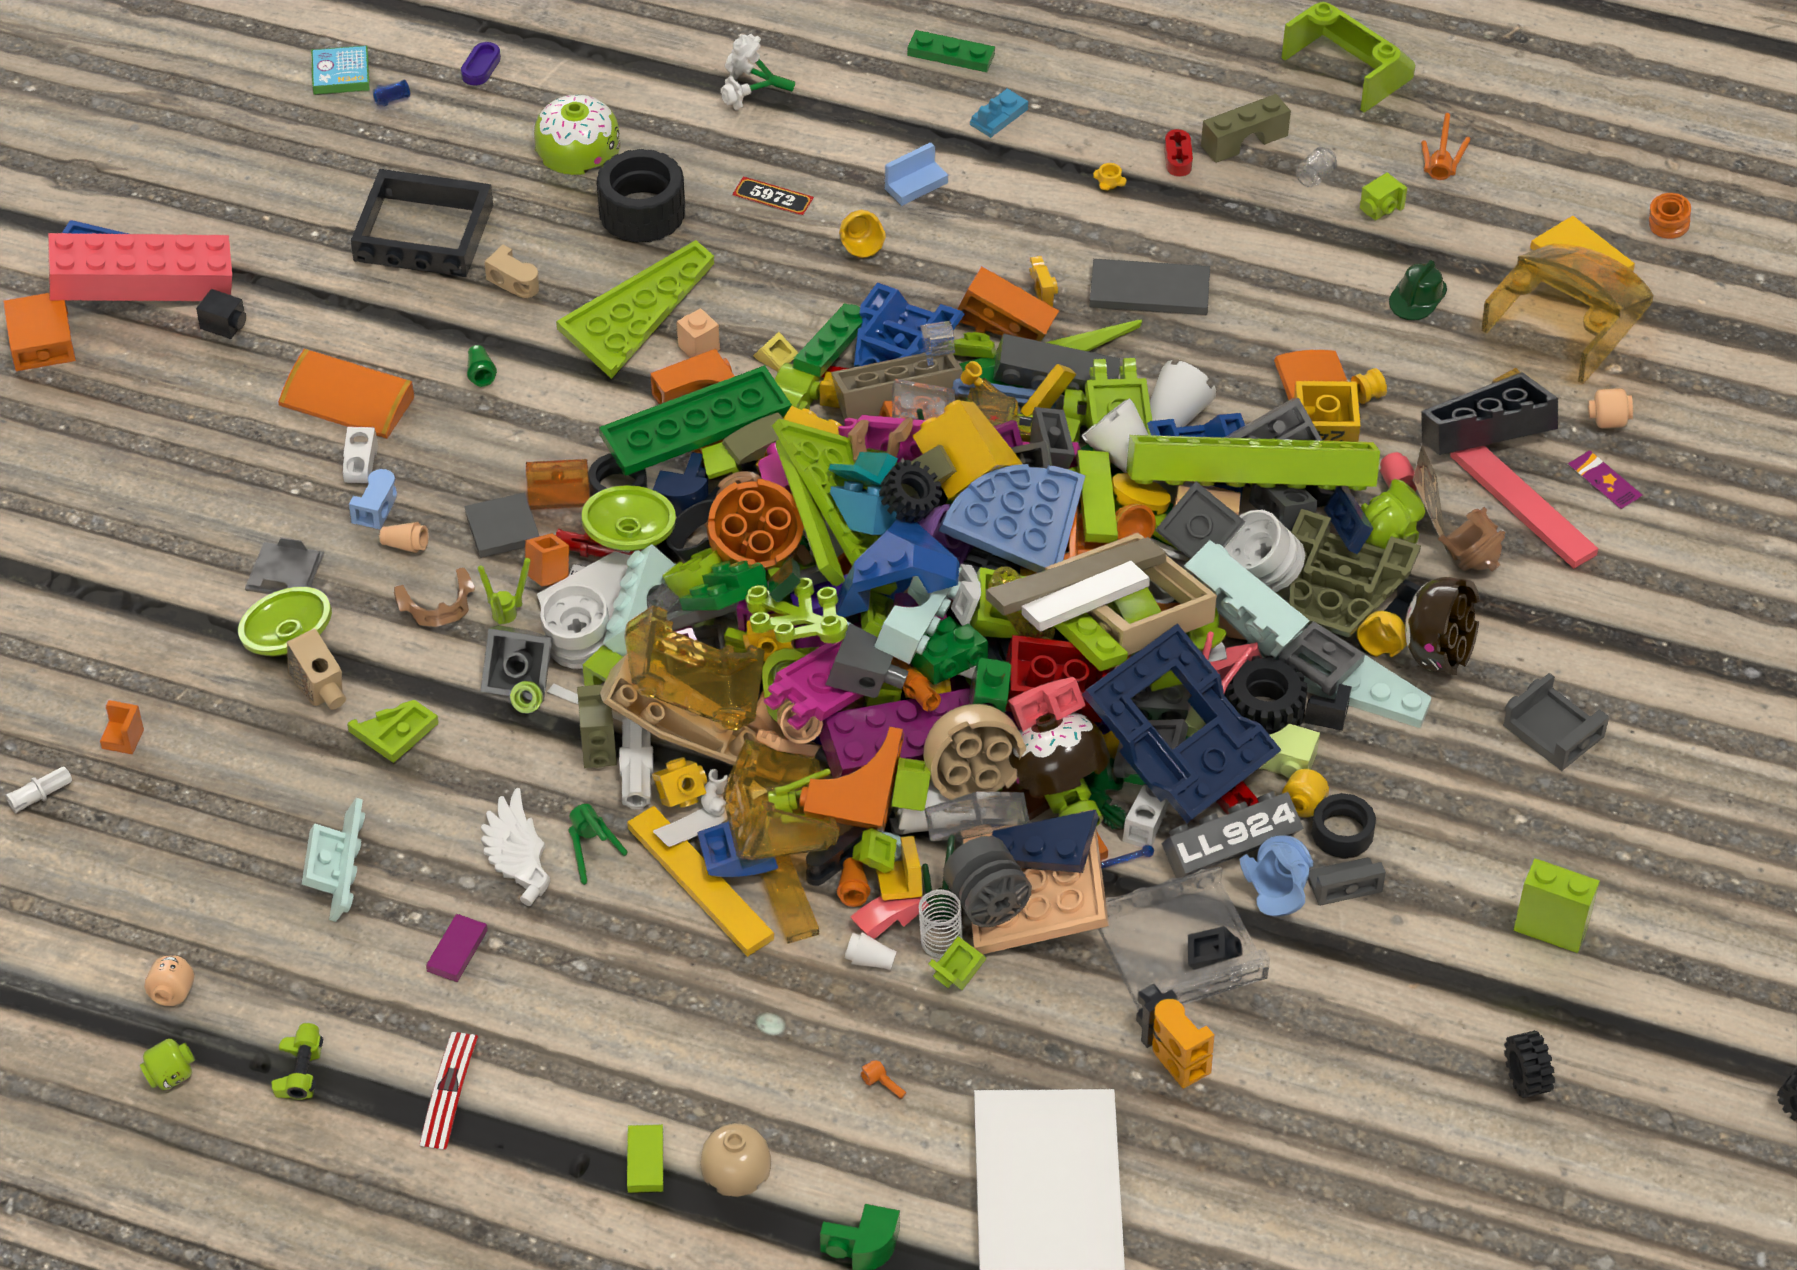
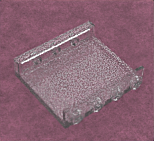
M1221 866L1201 869L1195 874L1182 878H1171L1159 885L1149 888L1142 887L1132 893L1106 899L1109 926L1098 928V931L1138 1011L1143 1008L1137 1001L1138 992L1152 984H1155L1163 994L1172 989L1178 996L1177 1001L1185 1005L1268 978L1270 958L1265 949L1257 951L1221 882L1223 872ZM1225 926L1240 939L1243 948L1242 956L1197 970H1193L1188 965V934Z

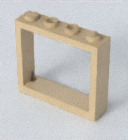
M1136 533L1047 566L1045 570L1144 539V537ZM1166 555L1165 563L1142 571L1149 576L1150 580L1178 601L1180 605L1131 624L1106 604L1087 612L1130 655L1143 649L1177 623L1186 633L1214 622L1217 595Z

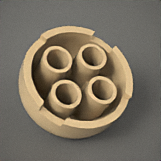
M968 704L947 712L936 721L927 735L923 757L925 765L931 772L930 778L941 795L958 803H978L988 800L987 795L996 792L1005 785L1009 788L1016 781L1017 769L1010 765L1009 755L1012 748H1015L1020 760L1026 751V745L1016 725L1004 712L989 705Z

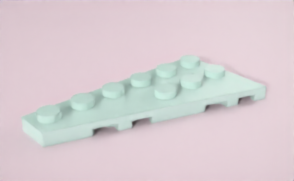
M1307 624L1299 634H1301L1309 625ZM1300 653L1298 655L1299 658L1327 676L1332 674V672L1304 654ZM1366 655L1364 662L1342 683L1343 685L1352 686L1349 706L1417 728H1421L1431 704V696ZM1305 677L1304 682L1307 683L1308 693L1330 699L1336 698L1337 691L1334 695L1329 696L1321 691V686Z

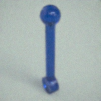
M1144 845L1142 850L1101 862V868L1141 856L1151 857L1154 854V848L1151 845Z

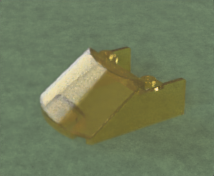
M1552 243L1518 256L1517 265L1484 302L1481 331L1488 333L1520 295L1530 294L1542 281L1591 306L1583 317L1585 330L1595 335L1581 355L1578 382L1584 384L1653 303L1654 295L1637 274L1615 259L1588 248Z

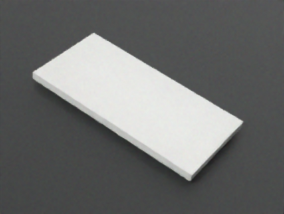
M1114 1089L974 1090L979 1270H1125Z

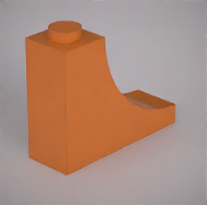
M889 726L886 739L880 750L859 770L835 779L810 778L809 786L802 788L799 806L804 807L805 816L866 829L873 828L884 832L898 760L905 736L903 729Z

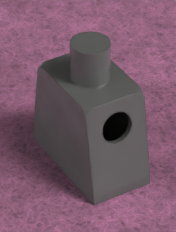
M849 624L826 685L875 698L878 697L883 682L902 689L909 671L892 665L893 656L874 647L878 637L855 625Z

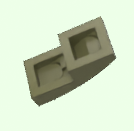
M779 413L761 418L732 433L723 440L722 444L738 465L764 458L767 448L779 440L772 425L779 418H783Z

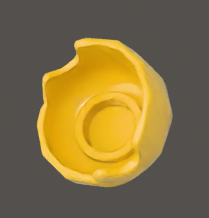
M863 209L851 212L841 222L839 230L840 239L851 255L865 258L873 256L882 248L886 233L880 220L874 213Z
M1382 610L1375 611L1357 629V639L1360 645L1374 657H1378L1383 653H1390L1389 656L1394 657L1407 645L1405 624L1394 613Z

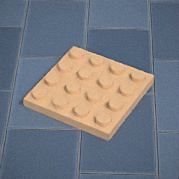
M1095 829L1083 873L1021 868L1032 885L1031 896L1026 906L1012 919L994 927H979L972 923L974 948L981 954H987L1109 926L1097 830ZM992 833L963 839V844L981 836H992Z

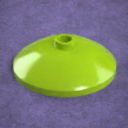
M626 485L607 488L590 497L583 506L581 521L585 532L599 544L619 551L643 550L651 544L655 546L664 541L675 527L676 514L671 502L662 494L645 487Z
M291 587L282 589L260 599L246 611L240 620L238 635L243 646L253 653L265 656L286 655L288 641L314 628L319 635L323 633L331 619L332 607L327 596L315 588Z

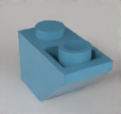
M844 481V486H831L830 493L850 530L871 535H883L894 523L897 513L893 511L890 514L887 511L890 506H883L881 501L884 497L879 496L881 487L868 486L867 489H863V483Z

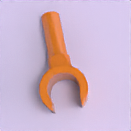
M874 1060L862 1067L861 1077L867 1085L870 1086L880 1081L883 1086H886L900 1099L906 1095L907 1092L886 1075V1070L880 1061Z

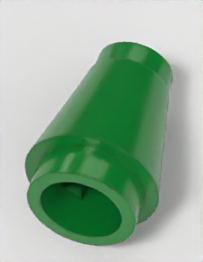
M480 345L472 346L468 350L467 377L477 386H488L494 381L497 368L484 347Z

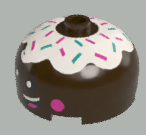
M1452 577L1436 578L1423 585L1413 597L1405 615V636L1411 656L1423 668L1433 672L1457 675L1459 664L1466 667L1472 655L1479 628V621H1475L1474 603H1478L1480 600L1474 582Z
M1075 712L1059 720H1056L1054 714H1045L1038 717L1036 725L1024 732L1019 730L1026 745V751L1020 760L1015 748H1012L1009 755L1010 765L1017 769V779L1014 782L1018 790L1022 788L1029 789L1031 795L1034 796L1052 795L1081 786L1080 779L1092 772L1099 775L1110 761V754L1100 728L1088 717Z

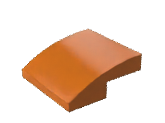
M1333 350L1294 351L1278 355L1274 359L1288 400L1294 398L1296 381L1348 382L1338 355Z

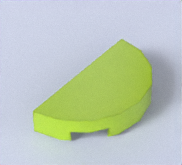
M979 332L963 333L964 338L951 341L949 337L940 347V349L949 348L953 355L994 358L996 354L995 344L990 340L989 335Z

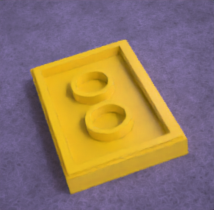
M1573 215L1531 240L1530 248L1591 296H1594L1634 271L1635 263Z

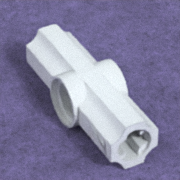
M626 718L623 719L622 747L619 749L620 776H622V804L627 805L631 809H643L644 806L651 804V776L654 773L651 732Z

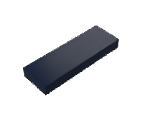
M1337 486L1324 507V511L1331 518V523L1347 549L1358 554L1374 528L1349 488Z

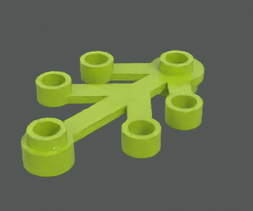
M800 578L801 583L794 588L795 596L798 597L799 607L782 600L776 602L769 595V590L764 586L758 585L748 590L746 603L748 611L753 614L750 617L752 631L755 633H764L774 629L776 640L780 643H787L793 639L816 635L824 643H837L846 636L848 629L847 620L836 614L838 597L836 589L833 587H824L817 592L819 605L823 607V616L813 613L811 595L814 593L812 580L809 578ZM772 610L784 616L770 618L767 612ZM807 624V626L794 628V625Z

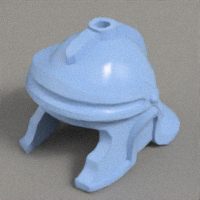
M1274 836L1262 843L1258 851L1257 861L1253 857L1250 858L1247 854L1240 858V866L1248 882L1253 883L1259 894L1257 896V906L1261 912L1274 917L1286 916L1303 907L1306 897L1303 890L1309 877V868L1313 867V860L1306 846L1301 841L1291 836Z

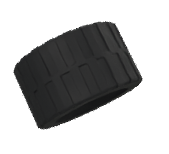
M628 150L612 156L599 169L597 177L599 218L602 221L603 227L610 234L625 241L629 240L638 243L652 242L653 240L665 238V236L675 232V229L680 227L682 220L685 218L684 176L681 167L669 155L655 150ZM640 192L657 194L645 199L625 197Z

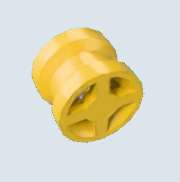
M1377 368L1368 370L1365 375L1356 374L1351 378V382H1357L1358 402L1361 404L1370 402L1372 397L1381 398L1387 394L1385 378Z

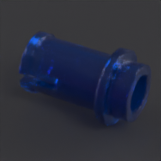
M405 79L386 86L379 84L376 89L372 90L375 103L378 106L383 105L384 107L389 102L408 98L411 95L409 85Z

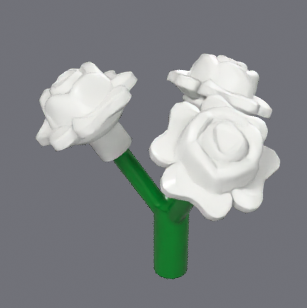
M752 34L748 36L741 35L739 39L734 41L732 53L729 54L725 63V68L730 72V76L728 79H725V85L721 88L722 100L727 105H733L735 110L743 107L742 101L744 96L749 95L753 90L772 85L792 92L795 87V81L774 75L759 59L760 55L756 51L760 48L759 42L761 38L759 36L754 37ZM748 60H749L751 63H756V65H757L762 71H759V70L755 69V66L752 65V64H750V63H748ZM745 73L750 76L754 74L766 81L752 85H740L735 80Z

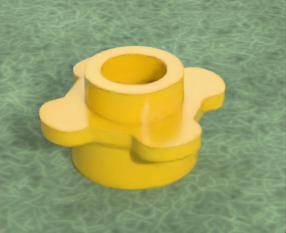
M1105 163L1093 173V177L1099 181V187L1102 190H1110L1126 184V178L1121 176V167L1115 163Z

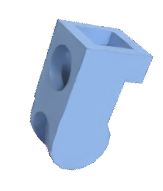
M378 469L369 474L368 486L362 497L353 496L349 503L351 523L381 530L397 497V491L394 486L395 477L391 471Z

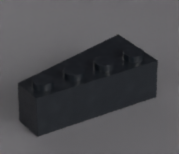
M1521 372L1421 411L1422 442L1438 455L1556 430L1558 429V398Z

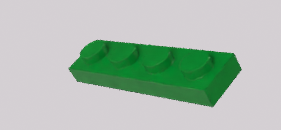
M844 303L794 357L793 368L821 377L857 337L858 328H861L863 322L860 315V307Z

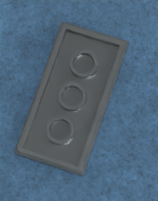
M1093 258L1090 307L1207 315L1210 266Z

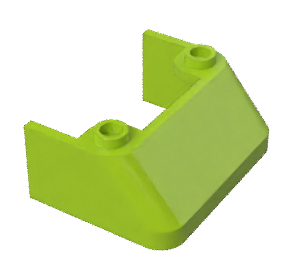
M1327 2L1314 4L1285 24L1281 57L1285 61L1323 35L1375 69L1364 77L1360 108L1364 113L1414 77L1416 65L1409 56L1383 37Z

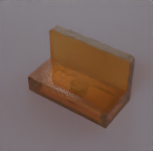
M587 459L526 462L527 494L530 510L583 507L590 498Z

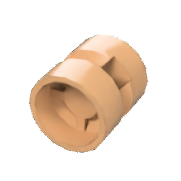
M787 698L777 711V722L784 736L798 744L814 740L820 734L823 722L812 716L805 726L796 730L787 722L789 718L796 714L791 710L795 704Z

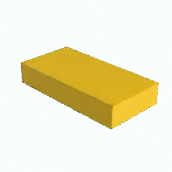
M1056 364L1020 412L1025 416L1033 414L1035 407L1050 409L1077 374L1069 367Z

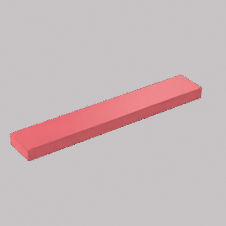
M1483 445L1450 454L1454 461L1573 569L1597 556L1598 548L1487 447Z

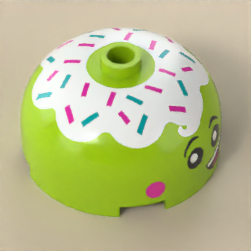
M587 95L560 97L549 103L537 117L534 126L535 151L543 159V164L551 170L569 175L585 174L584 170L600 165L603 167L607 160L618 154L620 149V133L617 119L606 104L594 97Z

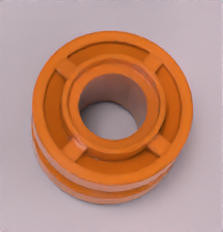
M1664 193L1655 197L1650 204L1649 227L1651 231L1657 236L1666 239L1678 238L1684 235L1690 227V202L1687 198L1677 193Z

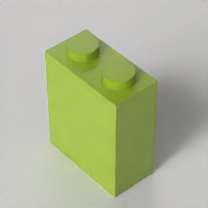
M1534 858L1523 885L1513 931L1578 953L1589 927L1600 880Z

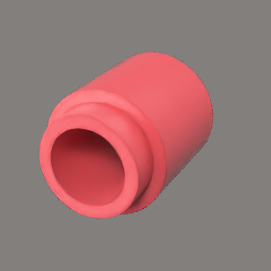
M1394 452L1386 455L1381 460L1380 473L1388 488L1392 480L1399 479L1408 484L1414 491L1417 490L1413 481L1415 471L1406 456Z

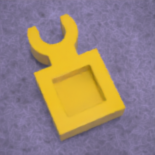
M1042 256L1030 257L1032 268H1029V272L1035 282L1034 289L1038 299L1053 307L1054 295L1058 294L1056 278L1050 276Z

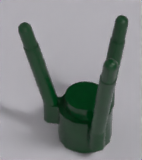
M950 835L948 838L945 864L954 852V835ZM924 863L922 865L925 894L932 891L929 866ZM943 879L942 888H939L937 890H947L952 892L948 887L947 883L945 882V880ZM943 894L934 895L926 900L928 902L934 898L943 897L949 898L957 903V901L951 896ZM936 899L928 903L931 905L937 902H947L957 907L954 902L947 899ZM945 903L934 904L925 910L926 912L934 907L945 906L957 911L955 907ZM943 907L935 908L928 912L929 914H931L933 912L943 910L957 914L955 911ZM938 912L930 915V918L938 915L954 917L953 914L947 912ZM940 916V917H935V918H933V920H940V919L950 920V919H952V918H950V917H945V916Z

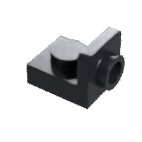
M1225 926L1188 934V965L1193 970L1226 964L1232 970L1240 969V957L1243 954L1241 941Z

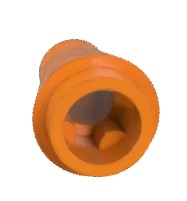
M852 857L847 858L843 862V870L837 888V895L842 903L850 907L863 905L870 895V887L863 869V863L852 859Z

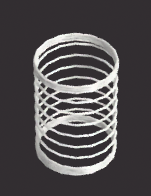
M933 890L921 898L918 906L921 944L927 954L932 957L941 958L944 954L933 953L926 946L936 951H947V949H934L927 945L926 942L938 947L950 946L951 944L935 945L927 941L925 937L939 943L949 942L958 935L963 939L961 905L958 897L952 892ZM939 894L949 895V896H951L952 898H954V899L957 901V903H956L955 901H953V900H951V899H949V898H943V897L934 898V899H932V900L926 902V903L923 905V907H922V904H923L928 898H930V897H932V896H934V895H939ZM936 899H947L954 902L957 905L956 907L951 903L937 902L927 906L922 911V909L925 907L927 903ZM939 903L950 904L957 909L956 911L950 907L939 906L926 911L923 915V912L928 907ZM941 907L949 908L957 913L954 914L952 912L942 910L933 912L924 917L929 911ZM938 912H947L954 915V917L948 915H938L930 919H926L928 916ZM940 916H945V917H950V918H952V919H950V920L940 919V920L930 921L931 919H933V918H935V917H940ZM943 925H944V926H949V927H946V928H936V927H935V926H943ZM950 927L953 928V929L950 930V931L940 932V933H939V932H934V931L929 930V929H931V928L938 929V930H940V929H948V928H950ZM956 930L953 934L944 937L933 936L927 932L944 934ZM958 932L954 938L947 941L932 940L925 935L928 934L936 938H948Z

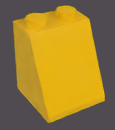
M955 400L949 403L944 408L945 412L923 422L920 425L921 430L912 435L922 454L938 445H942L956 469V472L941 484L946 496L951 500H955L971 482L982 475L1003 467L1022 464L1021 460L974 402Z

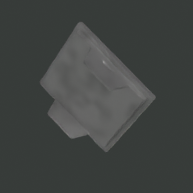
M280 537L278 544L264 542L245 590L271 594L291 587H311L324 552L307 549L301 540Z

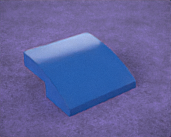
M764 820L732 831L730 823L727 821L697 832L706 868L711 876L740 877L778 869Z

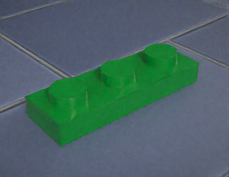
M915 30L907 47V56L987 73L995 56V46Z

